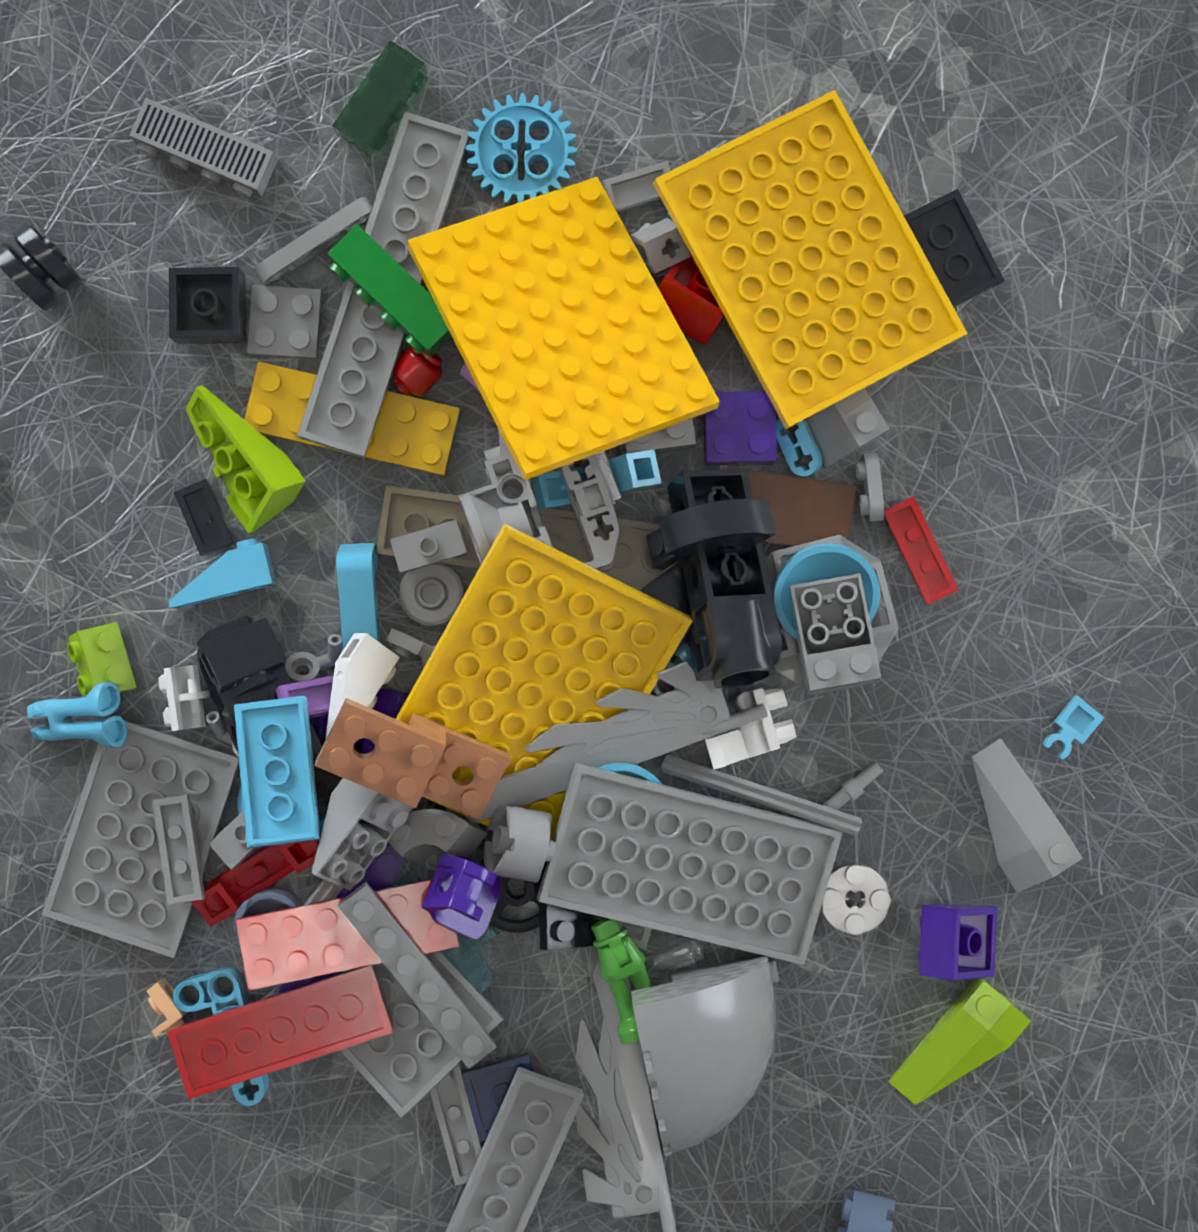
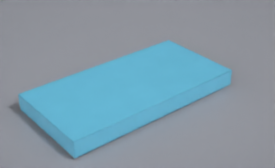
M298 696L235 704L234 711L247 848L320 840L307 697Z

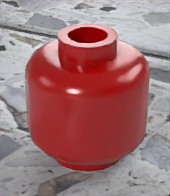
M408 346L398 357L393 370L395 380L393 384L400 392L407 396L410 393L424 396L441 378L443 371L440 365L443 361L437 353L429 358L423 351L418 355Z

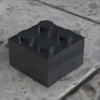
M239 267L169 268V338L177 344L246 343V286L244 272Z

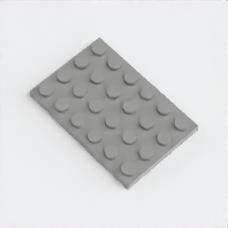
M124 720L127 726V736L121 746L105 747L98 743L42 916L175 958L177 957L194 905L191 901L167 904L152 800L190 794L203 878L212 851L209 843L217 836L238 772L239 759L234 755Z

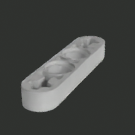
M361 197L263 260L254 269L255 273L265 286L278 281L342 239L356 224L359 226L365 224L369 219L373 207L367 197Z

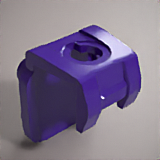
M442 854L421 908L430 913L435 923L466 938L477 939L485 933L500 895L501 878L467 857Z

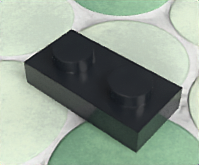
M207 479L174 492L200 556L204 557L234 544Z

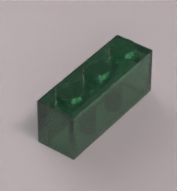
M390 40L333 123L332 127L336 135L369 157L374 150L380 151L389 138L390 134L387 131L394 121L399 123L402 120L404 111L407 112L409 105L406 103L413 93L418 95L424 88L428 80L425 63Z

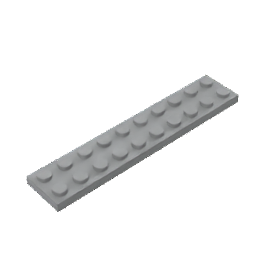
M404 111L365 232L422 286L423 278L407 248V243L409 239L441 228L466 152L465 146L469 143V136L467 134L470 131ZM348 280L297 436L300 439L365 459L405 334L398 327L394 331L390 329L379 317L382 312L373 303L369 307L365 305L354 293L357 288Z

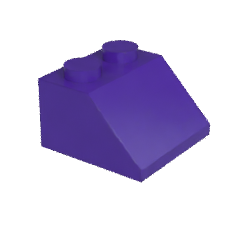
M960 904L922 905V915L920 917L921 940L918 954L919 975L947 980L994 976L997 907Z

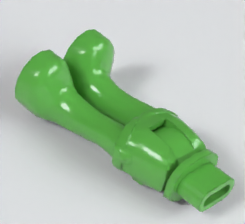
M605 918L591 926L596 938L593 941V945L598 947L597 953L602 969V979L607 981L618 1008L620 1023L617 1032L622 1044H631L640 1039L632 997L625 978L630 976L635 990L652 987L644 965L646 960L644 953L638 950L633 940L627 935L626 927H621L617 920Z

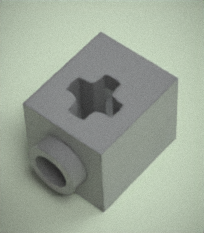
M668 218L631 234L632 241L646 267L654 274L691 257L676 225Z

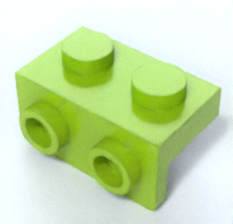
M118 622L77 631L69 636L67 651L70 660L76 663L79 673L77 685L83 696H87L94 686L102 682L114 683L120 693L137 688Z

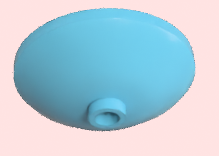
M833 543L813 545L796 553L780 570L773 590L776 614L783 628L792 637L797 639L790 592L791 585L861 573L871 623L878 609L880 587L876 573L870 563L852 548Z

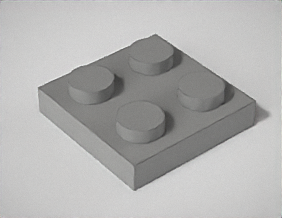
M252 285L247 354L251 356L318 360L322 290Z

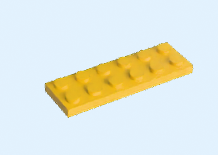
M258 361L244 420L264 435L338 451L300 439L297 436L317 375ZM387 391L366 458L445 476L461 409Z

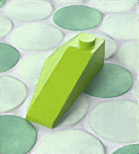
M203 385L198 386L186 407V412L201 445L209 448L216 464L212 467L216 478H223L230 493L225 497L230 509L249 534L253 533L292 504L306 480L284 452Z

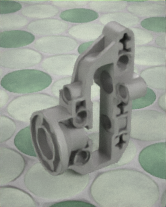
M499 429L500 446L483 451L486 460L484 461L485 471L490 485L458 495L480 565L504 523L552 547L547 530L542 525L529 480H524ZM592 455L559 467L592 559V561L585 564L604 573L609 571L613 565L619 539V525L596 457ZM575 464H579L582 469L585 468V482L581 483L579 473L574 471ZM509 486H518L523 491L517 499H508L504 496L503 492ZM601 521L604 532L609 533L607 541H603L601 536H597V522Z

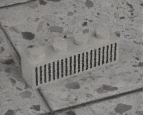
M145 98L129 135L137 144L136 149L154 158L157 153L169 158V164L184 171L192 167L201 171L200 176L215 184H219L220 180L233 185L231 188L233 191L249 198L252 193L260 197L263 196L278 161L274 152L148 98Z

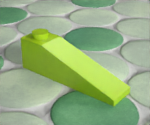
M974 978L888 1082L912 1103L917 1105L1008 1049L1029 1025L1031 1020L983 979Z

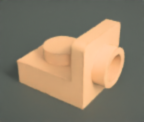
M163 978L146 991L150 996L148 1001L154 1011L159 1015L164 1014L167 1020L151 1031L155 1037L163 1031L168 1036L167 1031L169 1029L185 1024L181 1017L187 1012L181 1011L176 1007L173 1001L174 989L166 978Z

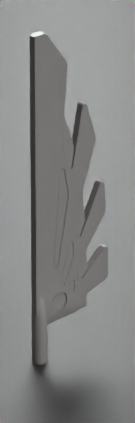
M687 662L678 664L657 673L659 679L678 689L655 696L627 688H620L598 699L596 703L600 707L626 708L628 710L605 721L559 723L553 725L526 745L525 749L527 752L556 747L561 748L549 755L534 768L502 776L481 819L467 816L470 823L474 824L492 817L499 805L520 807L567 790L575 762L595 768L611 763L635 765L768 717L766 708L762 703L730 715L722 689L715 688L713 680L696 681L695 672Z
M598 960L592 976L603 1012L599 1050L597 1053L587 1024L582 1019L579 1026L576 1060L597 1097L599 1128L581 1104L576 1113L578 1135L603 1158L606 1179L587 1168H583L586 1198L590 1202L611 1205L614 1219L659 1212L663 1232H677L640 1040L631 1044L621 1043L617 1032L620 1023L618 1008L607 981L602 979V969ZM628 977L625 978V982L631 995L632 989L630 978Z

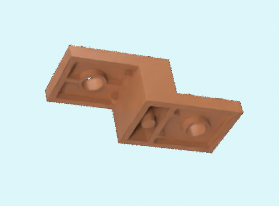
M346 698L315 761V766L414 808L417 807L421 797L424 796L480 820L511 758L509 753L416 713H412L406 724ZM366 738L374 743L375 748L368 754H361L355 750V742ZM459 766H467L473 771V774L468 780L460 781L453 776V771Z

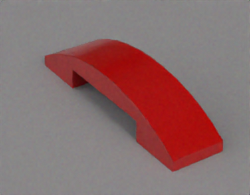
M312 840L261 847L250 854L235 870L228 868L205 885V899L191 902L209 926L212 927L235 913L241 903L251 896H254L294 870L300 873L313 865L319 841Z

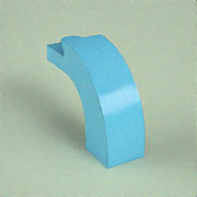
M654 449L626 453L608 461L620 495L662 484ZM574 468V471H577L580 475L581 483L585 482V468ZM560 470L546 472L531 478L538 510L572 506Z

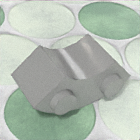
M423 809L409 813L406 822L397 828L388 842L402 857L422 864L432 855L442 852L468 858L488 833L478 825L472 824L470 821L450 812L437 809Z

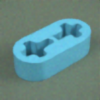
M778 418L776 422V438L792 472L803 477L818 472L822 466L823 458L806 419L798 423L799 429L795 431L798 443H796L792 434H785V427L781 419ZM799 447H801L805 455L811 454L813 461L809 462V470L806 466L800 467L798 463L802 459Z

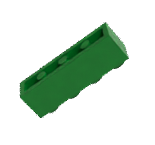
M358 224L327 253L332 264L329 267L332 273L343 283L348 279L357 288L354 293L365 305L369 307L373 303L382 312L379 317L390 329L394 331L398 327L407 336L404 341L415 353L419 355L423 351L431 358L452 337L431 294Z

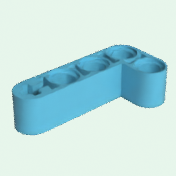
M376 543L340 544L337 552L336 568L343 650L354 633H367L381 643L376 585L378 573Z
M231 967L191 976L179 983L173 992V1001L176 1007L184 1012H194L211 1007L213 1015L250 1003L242 974L237 969ZM219 977H228L232 980L234 986L232 993L226 994L219 989ZM191 985L198 989L200 996L198 1002H190L186 999L184 995L186 986ZM268 1074L250 1079L252 1085L258 1084L259 1086L254 1094L251 1089H245L244 1087L249 1080L231 1085L236 1100L245 1106H253L259 1103L270 1087Z

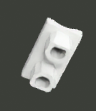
M198 665L164 668V674L158 678L159 688L164 694H167L169 705L163 712L164 724L171 726L172 731L205 727L202 699L210 698V690L201 691Z

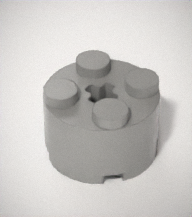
M499 805L494 811L488 829L494 830L492 842L485 841L484 845L485 869L500 877L538 882L545 861L551 862L555 853V842L550 840L552 814L511 805Z

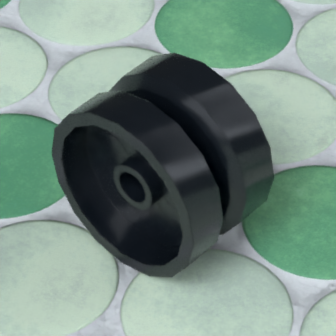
M26 221L13 233L16 243L25 253L21 255L10 244L2 243L0 245V268L34 303L46 311L58 300L57 292L47 281L49 277L59 287L69 290L81 277L66 261L68 260L66 256L45 235L42 236Z

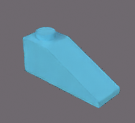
M257 538L237 542V549L227 551L168 601L170 608L180 609L277 585L268 545L258 543Z

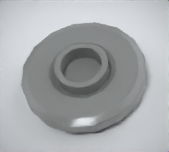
M434 563L408 571L400 584L399 598L403 610L412 620L422 625L437 626L451 620L464 596L460 577L452 568L441 563Z

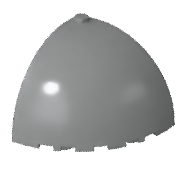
M759 954L671 973L672 983L631 991L638 1035L644 1055L646 1073L665 1156L689 1149L717 1134L744 1109L762 1081L770 1061L775 1039L776 1002L773 983L779 982L775 961L769 962L767 956Z

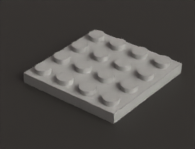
M442 950L425 954L478 1022L490 1034L505 1018ZM384 963L374 964L373 967L391 1021L393 1033L341 1049L340 1051L402 1118L462 1060Z

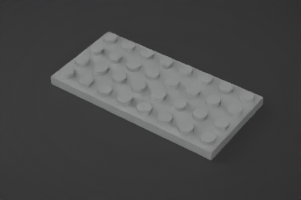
M575 762L553 839L555 842L554 857L551 862L547 861L537 900L554 906L804 965L843 832L817 823Z

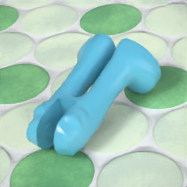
M102 682L94 686L89 694L83 698L47 699L27 706L28 718L48 716L49 724L30 730L33 738L41 741L91 739L105 747L121 746L126 740L127 726L120 716H109L83 722H71L68 716L101 717L113 713L120 703L119 689L112 682Z

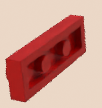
M913 496L884 510V520L925 605H929L958 591L959 589L915 497Z

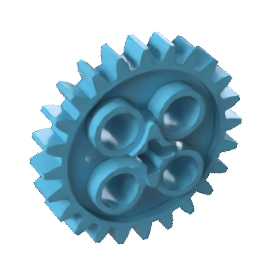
M521 93L519 102L514 103L510 94L507 95V105L504 106L496 99L493 100L495 109L493 112L483 108L482 114L485 120H473V124L478 132L472 131L467 134L469 139L475 144L465 146L466 153L475 155L467 160L468 167H478L472 173L473 180L484 178L480 185L483 192L492 187V199L496 200L503 194L505 205L508 206L512 198H517L519 203L525 201V198L531 199L549 193L548 190L550 189L554 191L560 190L559 180L570 181V175L565 169H575L576 163L568 157L578 155V150L573 146H568L576 141V134H566L571 128V122L564 121L560 123L563 116L561 109L552 114V102L549 100L541 107L539 106L538 95L534 96L531 103H526L524 93ZM525 121V145L527 150L524 153L525 177L524 180L520 181L518 180L519 160L517 153L519 149V122ZM506 126L513 129V136L507 140L499 139L496 136L497 130L501 127ZM537 127H542L549 134L544 140L538 141L531 138V131ZM506 160L513 164V169L508 174H499L495 170V166L500 161ZM542 161L547 164L548 169L542 175H535L529 170L532 163Z

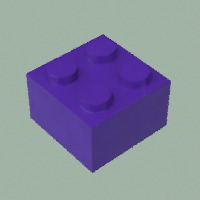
M715 392L720 401L718 409L704 413L705 466L774 465L777 461L776 410L766 392Z

